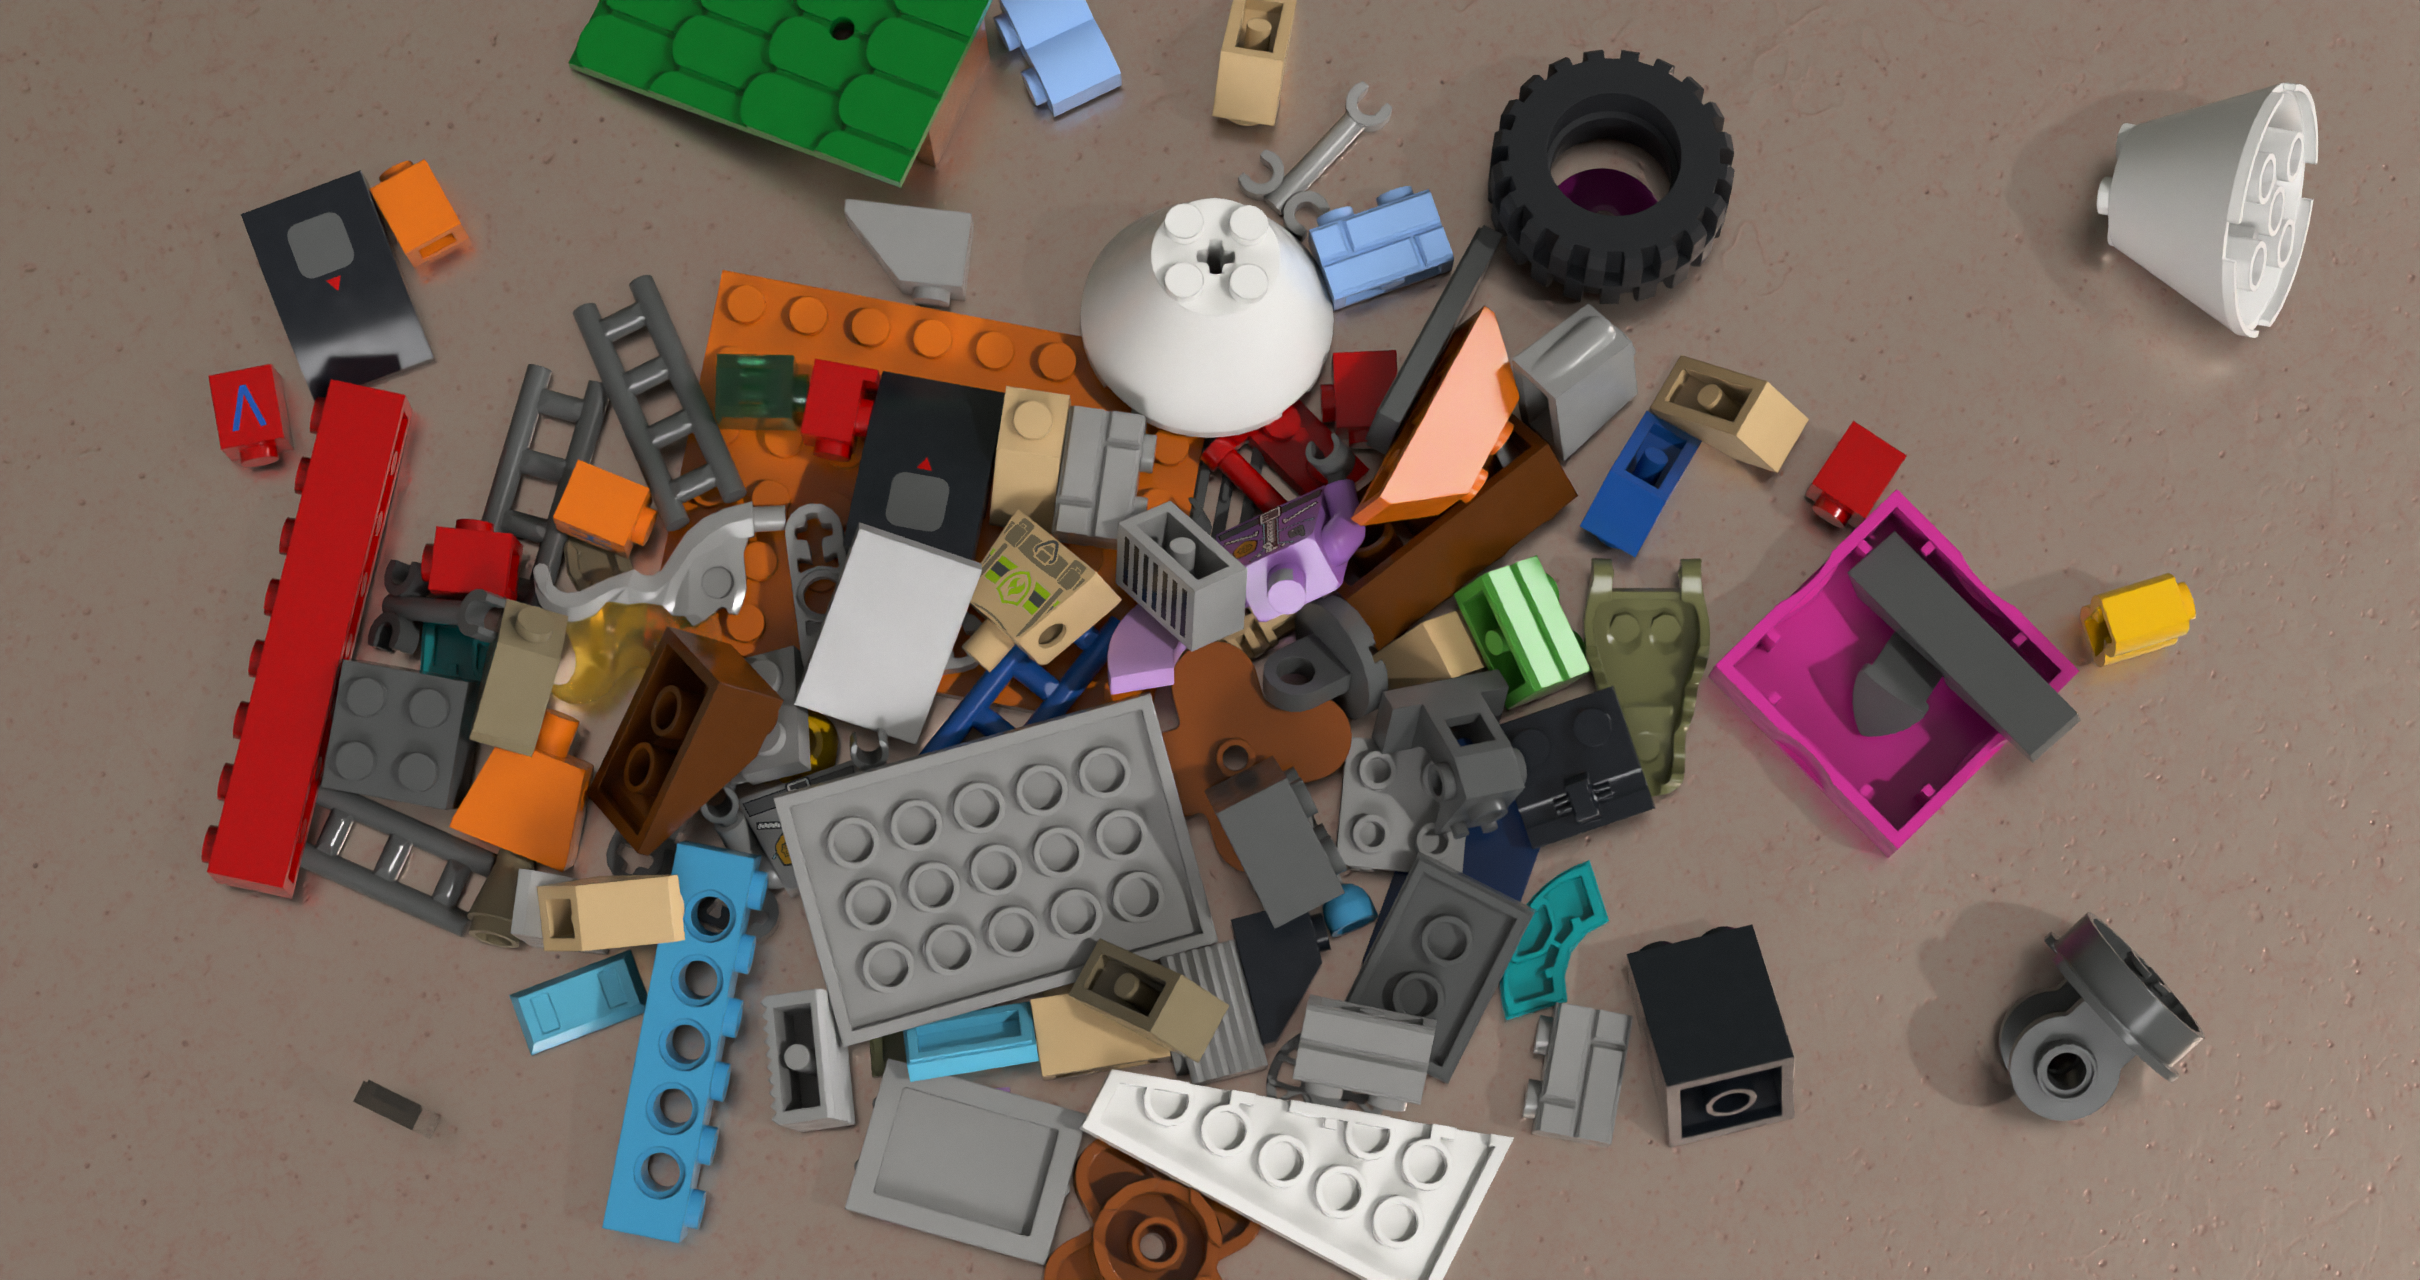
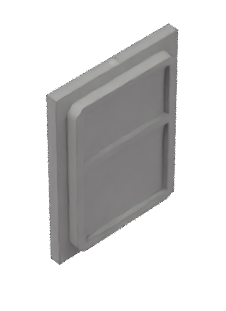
M888 1058L877 1097L872 1102L873 1112L860 1157L854 1164L855 1174L845 1210L1045 1266L1065 1196L1070 1192L1069 1181L1083 1135V1131L1079 1128L1087 1114L953 1076L910 1082L907 1063Z

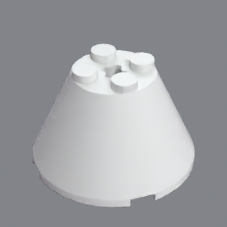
M2285 82L2138 125L2124 123L2119 130L2116 141V157L2118 160L2113 177L2105 176L2103 178L2097 195L2098 214L2108 215V244L2117 248L2235 334L2251 338L2258 337L2259 331L2253 329L2257 325L2270 327L2285 303L2298 269L2308 232L2314 199L2302 198L2305 163L2315 165L2318 163V124L2314 101L2309 90L2301 84Z
M1220 198L1200 199L1158 209L1142 216L1121 230L1104 247L1089 272L1082 295L1080 313L1081 336L1084 349L1096 377L1104 388L1108 386L1117 397L1131 407V413L1146 416L1147 423L1172 433L1203 438L1240 435L1257 430L1282 417L1283 411L1294 404L1306 391L1309 393L1317 382L1329 355L1334 323L1333 304L1328 288L1316 260L1308 249L1287 229L1268 218L1256 206L1243 205L1232 200Z

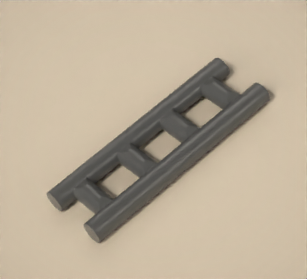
M643 275L637 277L629 284L636 301L635 303L603 319L595 303H586L577 307L573 311V316L645 482L650 489L651 496L667 531H675L685 527L690 522L683 503L715 487L718 488L725 503H732L742 499L747 494V491L654 279L651 275ZM647 326L659 356L625 372L613 342ZM670 379L683 409L649 426L636 395ZM694 433L706 464L672 480L659 449Z
M528 364L481 520L493 523L495 525L494 532L511 533L515 537L540 543L533 569L539 563L547 565L550 569L554 585L564 554L565 542L568 540L569 535L557 530L553 516L578 459L588 464L591 463L609 403V396L603 383L589 380L583 399L548 390L547 387L552 371L539 365ZM540 413L576 423L566 459L529 449ZM522 473L558 483L548 519L511 509ZM532 569L530 579L519 577L516 601L542 608L535 592Z
M321 780L316 804L331 810L316 845L306 842L300 867L463 937L471 921L467 918L468 911L455 905L470 872H475L487 878L496 862L498 854L359 794L321 787ZM354 821L389 835L374 870L338 856ZM412 846L447 860L432 896L397 881Z

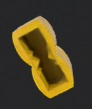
M2171 573L2094 595L2091 599V604L2083 606L2080 612V621L2095 664L2099 667L2175 645L2178 637L2188 633L2190 620L2196 617L2194 601L2185 582L2177 583Z

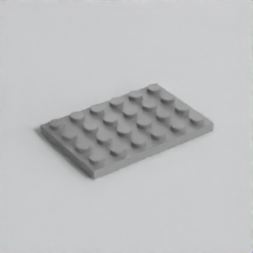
M1149 691L773 796L843 1047L1075 983L1099 938L1151 961L1218 942L1154 703Z

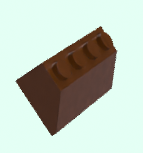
M1511 413L1508 421L1514 424L1513 431L1504 445L1494 455L1489 454L1482 467L1488 472V477L1471 501L1464 503L1462 500H1458L1445 511L1435 516L1365 525V538L1348 560L1342 585L1326 595H1334L1344 599L1359 612L1374 635L1373 638L1376 644L1372 646L1378 651L1393 639L1403 635L1415 622L1442 601L1452 597L1460 587L1491 563L1502 558L1509 549L1541 524L1551 520L1559 510L1578 497L1577 492L1549 444L1513 413ZM1372 481L1357 491L1359 504Z

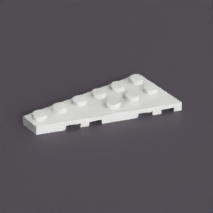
M1114 1069L1109 1071L1079 1128L1362 1280H1443L1514 1137L1496 1134L1489 1135L1438 1124L1430 1125L1391 1118V1116L1296 1100L1289 1101L1259 1096L1255 1093L1237 1090L1230 1091L1190 1084V1082Z

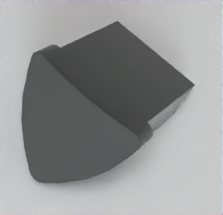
M1896 631L1885 644L1873 664L1866 663L1862 666L1855 680L1852 701L1854 717L1859 733L1865 737L1895 734L1919 722L1929 710L1926 700L1943 676L1936 667Z

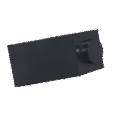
M1265 911L1231 919L1230 927L1238 947L1264 1050L1277 1045L1321 970L1322 959L1320 953L1331 950L1322 913L1310 915L1307 912L1277 928L1273 927Z

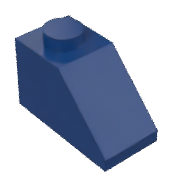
M1646 411L1607 474L1580 527L1596 535L1605 545L1621 549L1636 557L1702 441Z

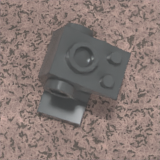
M1499 669L1382 692L1372 738L1381 754L1422 747L1430 755L1434 764H1431L1428 769V784L1432 796L1437 802H1440L1434 828L1436 835L1452 832L1454 839H1460L1469 835L1468 828L1481 826L1483 833L1495 831L1498 829L1496 821L1508 813V806L1525 788L1527 769L1524 757L1519 749L1512 747L1499 725L1509 689ZM1468 738L1474 744L1460 747L1457 740Z

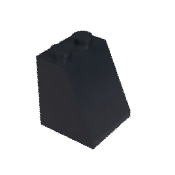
M1752 924L1739 928L1729 926L1717 927L1707 931L1701 937L1675 943L1658 941L1644 946L1637 952L1627 954L1629 989L1670 1148L1795 1118L1794 1055Z

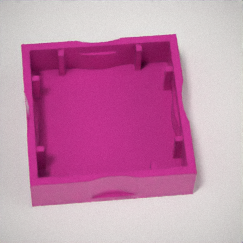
M1898 489L1832 551L1826 562L1788 599L1777 604L1714 666L1708 676L1887 858L1895 853L2008 740L1946 685L1943 676L1926 700L1929 710L1919 722L1908 729L1890 735L1865 737L1859 733L1852 705L1853 688L1857 674L1864 664H1873L1895 630L1857 597L1847 573L1895 531L2057 693L2079 672L2015 606L1994 594L1979 580L1965 561L1962 553Z

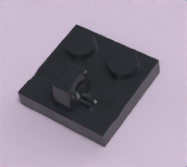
M1614 685L1499 724L1512 747L1520 750L1526 763L1527 778L1524 784L1525 788L1515 800L1533 850L1656 808Z

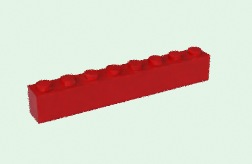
M331 379L327 396H318L315 400L310 419V433L316 434L311 458L304 456L301 458L295 478V494L301 495L296 519L287 517L280 537L279 553L286 556L281 579L272 578L268 585L264 602V615L271 618L265 641L259 639L255 641L249 660L248 675L255 678L250 702H240L234 719L233 738L240 740L234 764L225 763L222 769L217 789V799L224 801L219 825H210L208 827L203 842L201 860L203 863L209 864L207 873L216 883L291 899L293 897L324 772L343 660L352 659L413 413L411 405L404 394Z

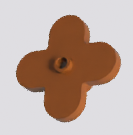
M1217 640L1192 652L1188 649L1177 661L1174 667V684L1171 685V690L1180 721L1176 728L1161 733L1184 817L1197 813L1204 814L1208 819L1213 841L1220 856L1233 868L1245 872L1204 790L1271 756H1274L1282 771L1294 766L1304 783L1324 778L1335 772L1347 758L1351 747L1352 733L1347 716L1333 700L1303 712H1288L1275 707L1263 697L1256 669L1246 653L1231 643ZM1234 745L1243 747L1248 753L1246 765L1238 770L1229 769L1223 762L1225 750Z
M1096 1139L1082 1151L1073 1171L1074 1191L1090 1222V1228L1066 1241L1051 1253L1043 1268L1041 1280H1222L1217 1271L1218 1262L1251 1243L1258 1235L1262 1226L1180 1182L1171 1181L1167 1175ZM1154 1235L1161 1240L1163 1251L1159 1258L1149 1259L1142 1254L1140 1242L1144 1236Z

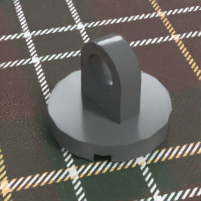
M1329 595L1323 598L1322 596L1304 604L1302 609L1297 612L1295 618L1296 641L1274 652L1264 664L1262 683L1263 693L1267 700L1275 707L1288 712H1303L1333 700L1343 710L1347 718L1353 720L1377 710L1382 692L1388 690V675L1383 660L1381 659L1374 663L1368 648L1376 644L1370 627L1359 612L1340 597ZM1290 673L1300 674L1310 681L1303 685H1291L1282 681L1280 677Z

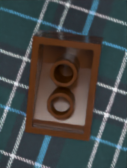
M667 626L587 795L637 853L649 856L757 757L766 736L772 732L777 723L779 709L784 700L731 644Z

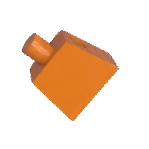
M546 708L532 757L494 747L454 814L449 827L561 872L572 867L578 854L589 798L587 793L591 787L594 773L593 764L568 754L580 721L565 713Z

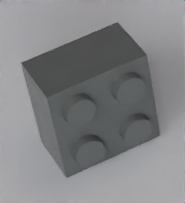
M343 660L321 787L444 810L458 809L468 793L476 741L469 740L481 681L366 660Z
M1271 756L1204 790L1274 928L1345 893L1336 875L1346 871L1347 867L1323 823L1312 828L1308 817L1318 813V810L1294 766L1282 771L1274 756Z

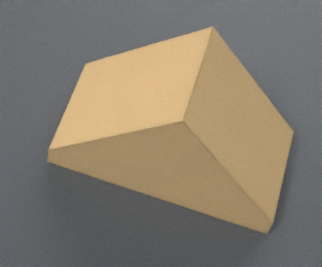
M1460 609L1420 623L1372 656L1374 663L1382 659L1383 664L1385 663L1388 690L1481 673L1488 670Z

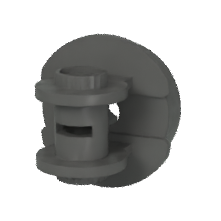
M2087 912L2061 937L2053 932L2048 933L2044 937V941L2057 954L2052 960L2065 979L2056 987L2032 991L2016 1001L2005 1015L1999 1033V1047L2002 1059L2009 1071L2013 1088L2023 1104L2034 1113L2057 1121L2077 1120L2091 1115L2104 1106L2111 1098L2118 1085L2121 1068L2136 1055L2160 1076L2173 1083L2179 1077V1073L2173 1066L2205 1038V1035L2196 1020L2169 989L2163 979L2115 931L2091 912Z

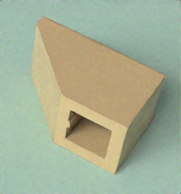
M678 874L597 876L537 886L544 951H591L685 940L683 923L685 908L680 893Z

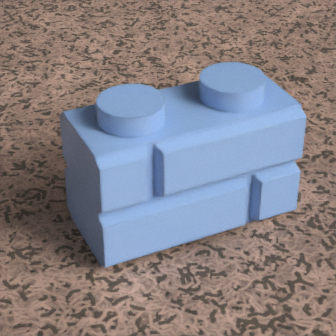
M1411 186L1399 187L1376 198L1377 207L1354 214L1352 207L1346 206L1331 210L1316 219L1319 227L1309 230L1308 242L1313 258L1316 260L1328 288L1333 311L1452 271L1454 263L1453 252L1429 189L1414 194Z

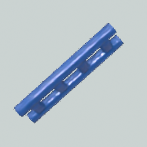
M1111 615L1100 630L1092 626L1073 643L1083 651L1060 680L1051 675L1015 645L990 673L987 670L983 673L919 755L960 744L973 727L985 737L1015 729L1012 724L990 708V705L1013 677L1043 700L1024 726L1065 715L1108 661L1109 644L1114 631L1121 621Z

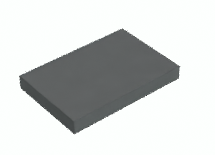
M1419 851L1345 1001L1437 1020L1427 1074L1448 1084L1534 915L1535 909Z

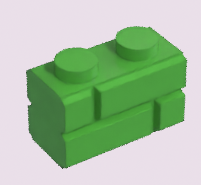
M1537 555L1510 566L1507 565L1487 572L1453 594L1488 670L1499 669L1509 686L1505 700L1507 710L1554 694L1591 672L1586 661L1584 642L1580 635L1571 629L1559 603L1557 584L1549 574L1545 573Z

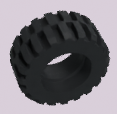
M1603 50L1584 52L1582 63L1573 65L1570 58L1565 57L1549 64L1546 80L1540 75H1533L1520 87L1519 100L1514 99L1508 102L1500 117L1499 131L1494 134L1488 179V201L1493 204L1491 219L1495 231L1503 234V237L1507 236L1506 251L1516 264L1522 265L1528 260L1532 263L1531 278L1545 287H1548L1553 280L1564 285L1563 296L1579 301L1582 299L1583 292L1600 294L1599 304H1619L1620 294L1632 292L1634 300L1638 302L1655 297L1657 284L1662 281L1667 288H1674L1687 279L1690 265L1700 267L1711 253L1713 241L1720 236L1725 222L1735 169L1731 167L1734 157L1732 137L1727 132H1722L1725 120L1723 114L1714 102L1710 101L1704 105L1702 104L1704 88L1692 77L1687 76L1681 82L1674 77V65L1659 58L1656 59L1654 66L1639 62V52L1621 50L1620 59H1611L1604 57ZM1595 139H1616L1631 143L1648 152L1665 171L1670 182V189L1659 202L1641 212L1624 216L1602 215L1588 211L1567 198L1554 182L1551 176V166L1562 153L1577 144Z

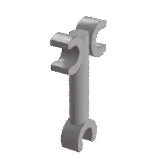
M1364 81L1355 84L1348 92L1345 104L1346 113L1285 177L1281 158L1267 149L1260 154V161L1272 172L1273 176L1268 182L1263 184L1255 183L1244 172L1238 177V185L1241 191L1248 198L1265 200L1276 213L1281 216L1283 215L1285 229L1301 242L1307 237L1308 231L1295 219L1296 212L1301 208L1308 207L1315 210L1321 216L1330 210L1323 196L1306 190L1362 131H1378L1390 120L1393 107L1388 103L1382 106L1379 112L1374 115H1365L1358 109L1357 104L1366 96L1369 85Z

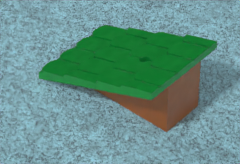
M599 0L589 22L580 34L577 46L568 64L571 69L901 188L915 159L934 168H937L990 59L984 17L993 0Z

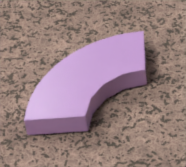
M1139 604L1121 620L1109 644L1107 655L1108 685L1111 695L1173 685L1174 666L1181 653L1188 649Z

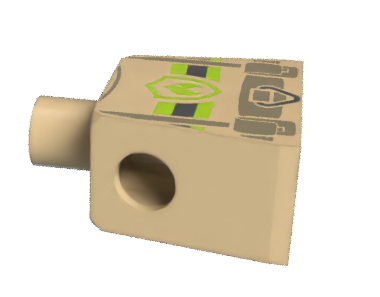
M1018 509L981 562L982 572L970 605L985 621L961 648L989 673L1015 645L1037 664L1045 665L1050 663L1114 609L1122 599L1095 570Z

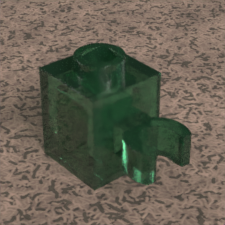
M717 354L715 418L720 429L797 431V412L805 411L810 383L809 374H798L799 368L794 355Z

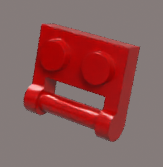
M1298 399L1283 411L1282 417L1266 426L1240 435L1217 437L1199 458L1213 472L1219 469L1265 513L1288 501L1237 452L1245 444L1246 440L1249 441L1247 444L1252 449L1254 446L1262 453L1264 461L1299 496L1323 485H1328L1327 479L1306 458L1305 454L1308 443L1313 441L1326 458L1332 453L1334 442L1331 437L1332 432ZM1354 454L1355 466L1346 478L1353 480L1356 486L1366 477L1370 469Z

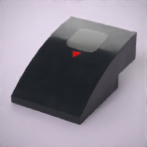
M361 170L241 214L274 304L314 401L318 396H327L331 379L368 386L435 361L395 248L389 239L376 201L369 190V182Z
M883 371L870 418L843 542L846 554L849 551L860 522L975 561L994 475L996 448L1005 393Z

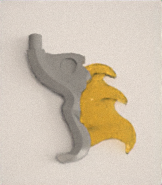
M753 501L724 508L702 518L686 532L663 569L655 575L646 576L633 569L605 579L581 591L566 593L558 590L553 585L549 567L542 563L537 564L533 569L535 592L539 604L545 610L568 616L566 632L571 640L576 656L575 671L568 683L553 684L551 692L558 699L569 704L585 705L599 700L608 694L618 678L630 669L639 667L647 669L667 626L723 642L722 628L716 612L725 608L729 615L738 616L743 606L747 591L744 552L748 540L755 537V532L785 530L787 523L785 505L753 507Z

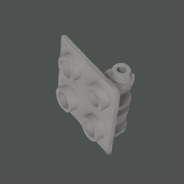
M1352 737L1351 747L1344 761L1336 847L1345 865L1349 866V870L1374 872L1375 869L1409 873L1420 851L1462 873L1466 837L1454 839L1452 832L1436 835L1434 831L1440 802L1434 799L1429 788L1428 769L1434 763L1424 748L1417 747L1381 754L1373 739Z

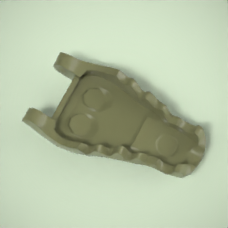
M1592 558L1590 582L1583 615L1584 647L1587 662L1597 691L1613 685L1615 687L1651 795L1669 794L1676 790L1684 779L1686 734L1693 719L1698 686L1709 657L1710 625L1702 585V559H1680L1678 570L1679 588H1612L1614 578L1612 559Z

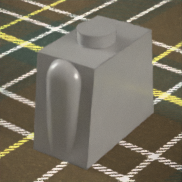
M1588 303L1512 359L1515 382L1520 396L1518 403L1521 421L1546 441L1551 450L1563 461L1567 460L1638 393L1634 363L1636 351L1632 341Z

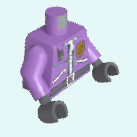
M1334 433L1331 434L1334 449L1328 457L1325 458L1321 449L1313 441L1308 443L1305 454L1307 460L1327 479L1328 485H1323L1216 535V541L1247 568L1245 609L1250 607L1258 622H1267L1282 614L1296 613L1302 609L1304 604L1338 589L1343 583L1348 560L1365 538V526H1360L1351 519L1357 506H1359V499L1354 481L1346 477L1355 466V456L1349 447ZM1188 498L1195 510L1192 520L1210 535L1212 526L1209 518L1196 499Z

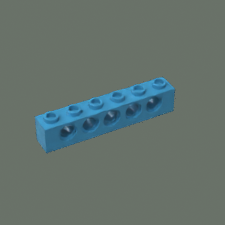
M686 840L677 843L671 875L678 874L680 893L684 901L683 923L685 940L658 943L602 1226L604 1229L680 1243L687 1236L689 1228L699 1229L706 1202V1191L696 1189L701 1164L711 1166L719 1134V1127L709 1126L713 1101L724 1102L731 1074V1064L721 1062L726 1037H737L743 1013L744 1000L734 998L738 973L749 974L756 946V936L747 935L746 932L751 909L761 911L767 891L769 873L759 871L762 855ZM705 897L719 898L727 905L730 912V920L724 931L711 932L700 924L697 911L700 902ZM692 961L706 962L715 970L717 986L711 995H697L688 988L685 981V972ZM691 1025L702 1033L705 1048L700 1058L687 1059L676 1052L673 1046V1034L678 1026ZM678 1089L688 1095L692 1103V1114L688 1121L677 1123L665 1117L660 1107L661 1096L665 1090ZM666 1153L677 1161L680 1176L675 1185L662 1186L650 1177L648 1162L652 1154Z

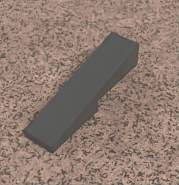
M1895 531L1847 572L1857 597L1942 673L1946 685L2032 763L2081 721L2079 714Z

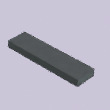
M1485 225L1477 229L1379 406L1365 438L1368 440L1366 445L1385 455L1387 454L1485 276L1503 234Z

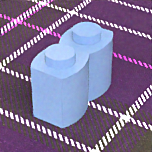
M999 0L1002 14L993 17L995 25L1008 51L1019 48L1027 61L1029 68L1020 73L1027 91L1036 106L1046 102L1053 116L1056 117L1122 86L1119 67L1092 16L1086 0Z

